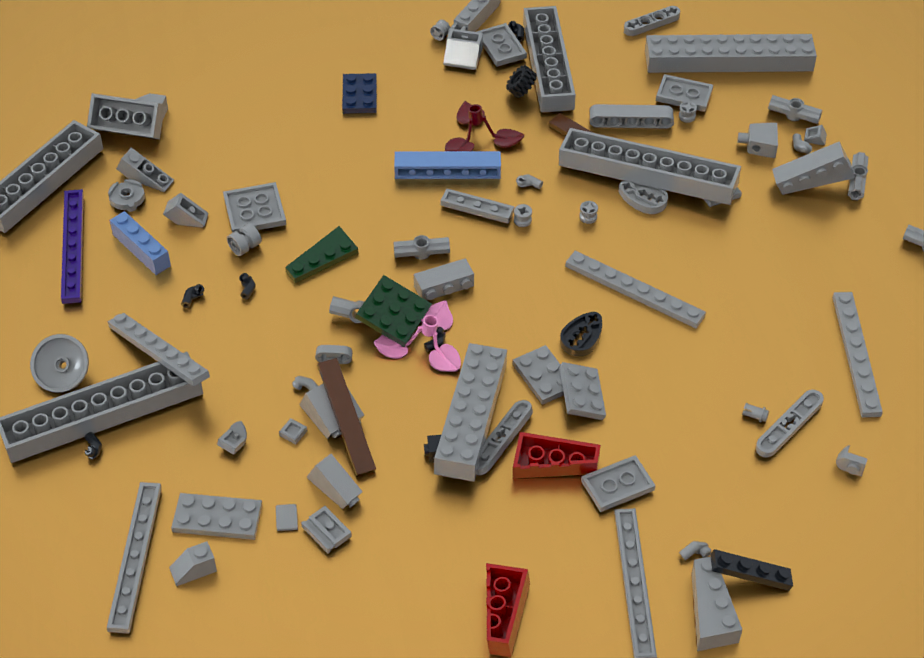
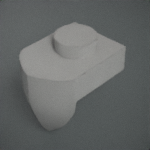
M238 421L232 424L230 429L218 439L217 445L234 455L245 444L247 439V432L243 422Z
M848 445L838 454L836 464L839 469L862 477L867 458L849 453L850 445Z

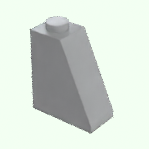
M329 454L315 465L307 476L315 486L342 509L347 505L350 508L360 500L358 496L363 492L332 454Z

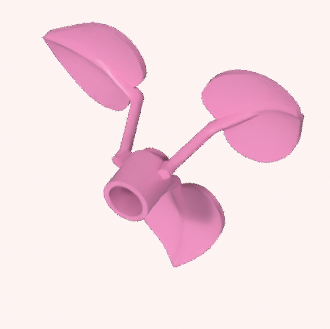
M446 300L431 306L421 321L422 326L418 327V330L405 347L383 334L374 341V345L380 353L389 358L398 359L407 355V346L422 332L427 337L433 336L434 348L436 350L431 351L429 354V362L433 368L443 372H456L461 366L459 353L453 346L443 344L439 348L437 343V327H442L445 331L453 323V317Z

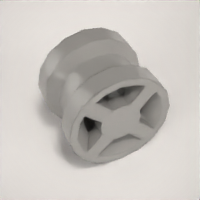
M439 20L430 29V33L433 38L441 41L448 35L450 25L445 20Z
M691 101L682 102L680 104L679 119L686 123L693 122L696 118L697 105Z
M593 201L583 202L580 205V220L586 224L594 223L597 220L598 205Z
M526 204L516 206L514 209V223L519 227L529 226L532 221L531 207Z

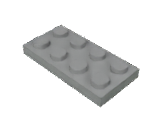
M180 493L171 527L172 532L255 540L262 510V500Z

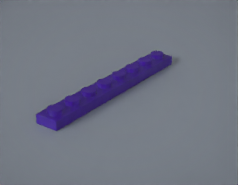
M83 189L64 191L62 304L81 302Z

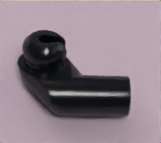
M197 284L185 291L181 302L184 308H189L192 300L203 295V285Z
M89 432L84 437L90 445L88 450H85V455L90 459H94L99 456L102 443L93 432Z

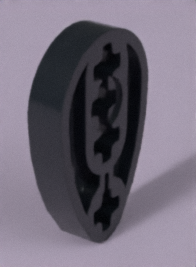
M589 312L570 321L561 331V348L567 354L577 357L586 356L593 352L601 337V314ZM580 333L583 334L582 340H578L580 338Z

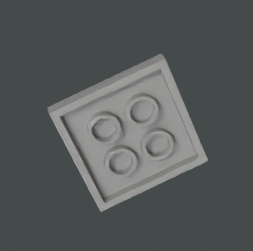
M276 182L223 192L232 233L239 231L241 227L248 223L254 225L257 230L287 225Z

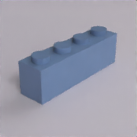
M125 211L110 219L113 236L155 275L171 266L168 251Z

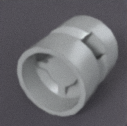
M251 223L244 225L239 231H235L227 236L228 245L237 256L245 254L249 251V248L252 249L262 242L258 230Z

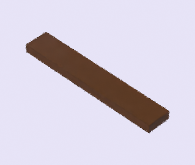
M337 358L318 363L317 367L355 475L360 476L375 471V463Z

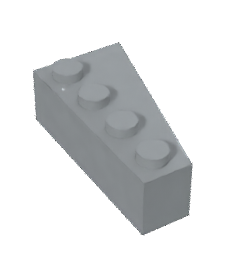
M840 141L772 169L776 185L782 195L855 178L851 162Z
M711 557L695 559L691 574L697 651L739 643L742 627L722 574L712 571Z

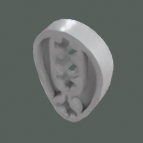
M622 181L619 184L620 196L638 211L646 214H657L662 212L667 206L668 194L663 189L628 181Z

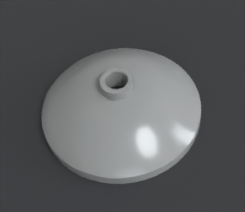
M56 334L42 340L34 349L30 361L31 373L36 383L43 389L54 393L67 392L77 387L85 378L89 367L88 353L83 344L76 338L66 334ZM66 362V367L62 369L61 365Z

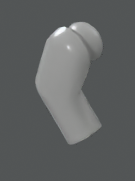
M529 174L518 176L516 179L517 185L520 187L534 186L541 189L543 186V181Z

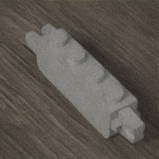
M471 0L456 16L454 24L450 28L476 32L496 10L500 0Z

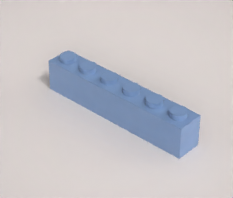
M501 151L395 152L394 160L395 179H501Z

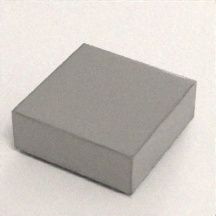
M290 418L279 431V436L297 444L307 432V426Z

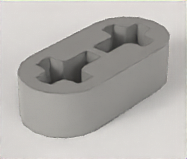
M320 345L316 348L315 358L318 362L337 358L339 364H348L352 361L353 351L348 346Z

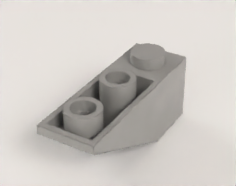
M130 148L121 158L116 168L127 178L165 192L174 181L173 178L133 148Z

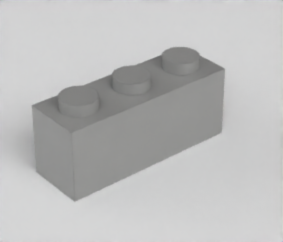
M466 258L414 274V288L418 295L425 300H433L434 298L474 286V272Z

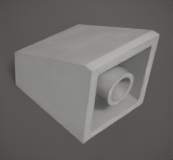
M324 384L305 393L299 405L327 439L332 436L334 439L341 436ZM349 391L358 419L361 424V419L364 417V413L362 412L356 400Z

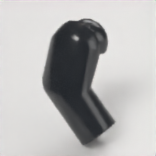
M515 21L509 22L508 26L516 35L518 41H524V27Z
M243 273L239 277L244 287L240 296L247 300L254 291L256 284L251 276Z
M437 327L438 347H441L444 344L446 333L442 327ZM434 340L424 343V348L427 352L435 349Z

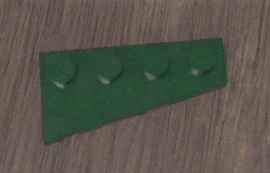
M338 226L285 267L286 273L294 283H297L359 253L358 247L343 229Z

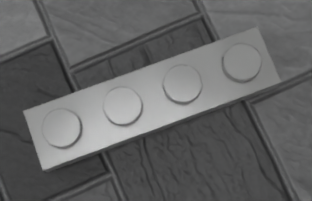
M446 189L440 200L441 206L504 223H509L514 213V206L451 189Z

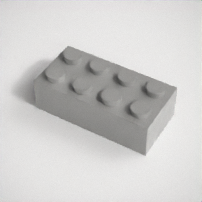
M92 93L87 127L98 131L160 140L165 105Z

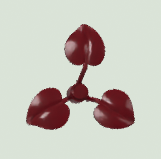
M464 101L458 110L456 118L460 124H469L466 140L460 137L450 139L445 145V151H473L474 143L469 142L472 125H480L482 121H484L492 137L495 138L494 144L498 147H512L524 138V134L512 129H500L495 134L486 120L482 107L478 104L471 105Z

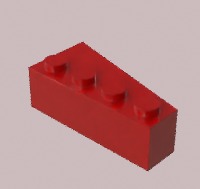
M520 432L512 467L513 479L589 474L598 469L601 445Z
M486 563L487 643L489 653L511 657L530 587L528 569Z

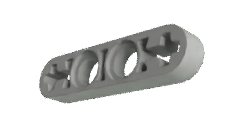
M669 6L625 22L624 33L628 36H635L675 22L680 18V9L676 6Z

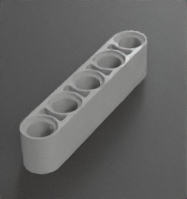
M596 104L589 109L590 124L598 128L667 129L674 125L673 109L667 105Z

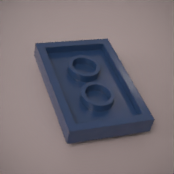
M376 73L343 74V114L377 113Z

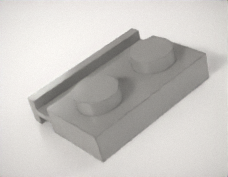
M326 506L309 516L308 520L301 522L302 528L327 554L330 553L331 549L337 548L352 537L351 531Z

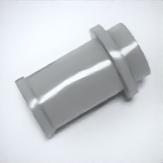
M746 403L744 409L747 410H743L742 413L744 416L758 419L759 422H766L769 410H766V407L762 409Z

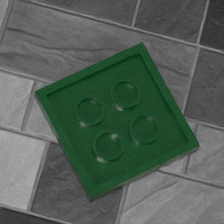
M383 275L356 313L355 318L405 347L431 308L432 303Z

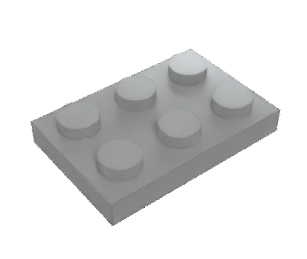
M507 23L477 31L483 33V47L496 67L527 58V52Z
M664 74L656 95V101L680 106L684 101H691L697 105V110L705 112L713 85Z
M546 345L513 359L512 365L542 405L564 395L559 368L561 364Z
M562 362L559 368L567 414L603 420L606 417L598 369Z
M636 455L581 477V482L600 512L655 490L654 482Z

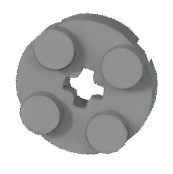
M126 179L120 184L116 182L108 191L110 205L129 212L135 211L145 199V192L141 183L132 179Z

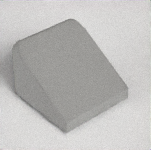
M823 125L806 128L804 141L825 145L827 133Z
M296 504L276 505L277 531L298 530Z

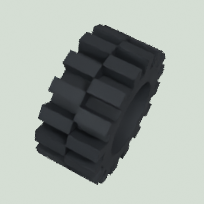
M522 65L509 77L510 80L507 81L506 89L517 98L523 97L524 94L528 93L529 89L531 90V86L535 84L534 81H536L537 75L529 67Z

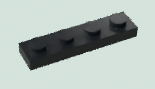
M716 549L710 554L713 572L788 591L793 587L790 568Z

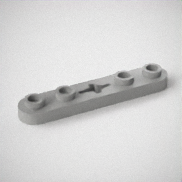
M817 390L806 391L758 439L756 452L762 457L773 456L821 408L824 400L822 393ZM793 419H795L793 424H789L785 428L787 422H791Z
M521 400L516 402L486 439L476 475H483L492 468L531 417L533 409L529 401Z

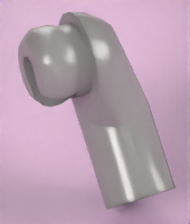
M796 133L792 136L793 146L796 151L806 154L812 151V146L808 142L802 141L800 134Z
M303 376L295 377V380L292 382L293 387L298 390L302 386L307 387L309 390L318 387L313 379Z
M693 541L682 549L679 554L686 561L695 553L701 554L702 557H708L711 554V549L706 542Z

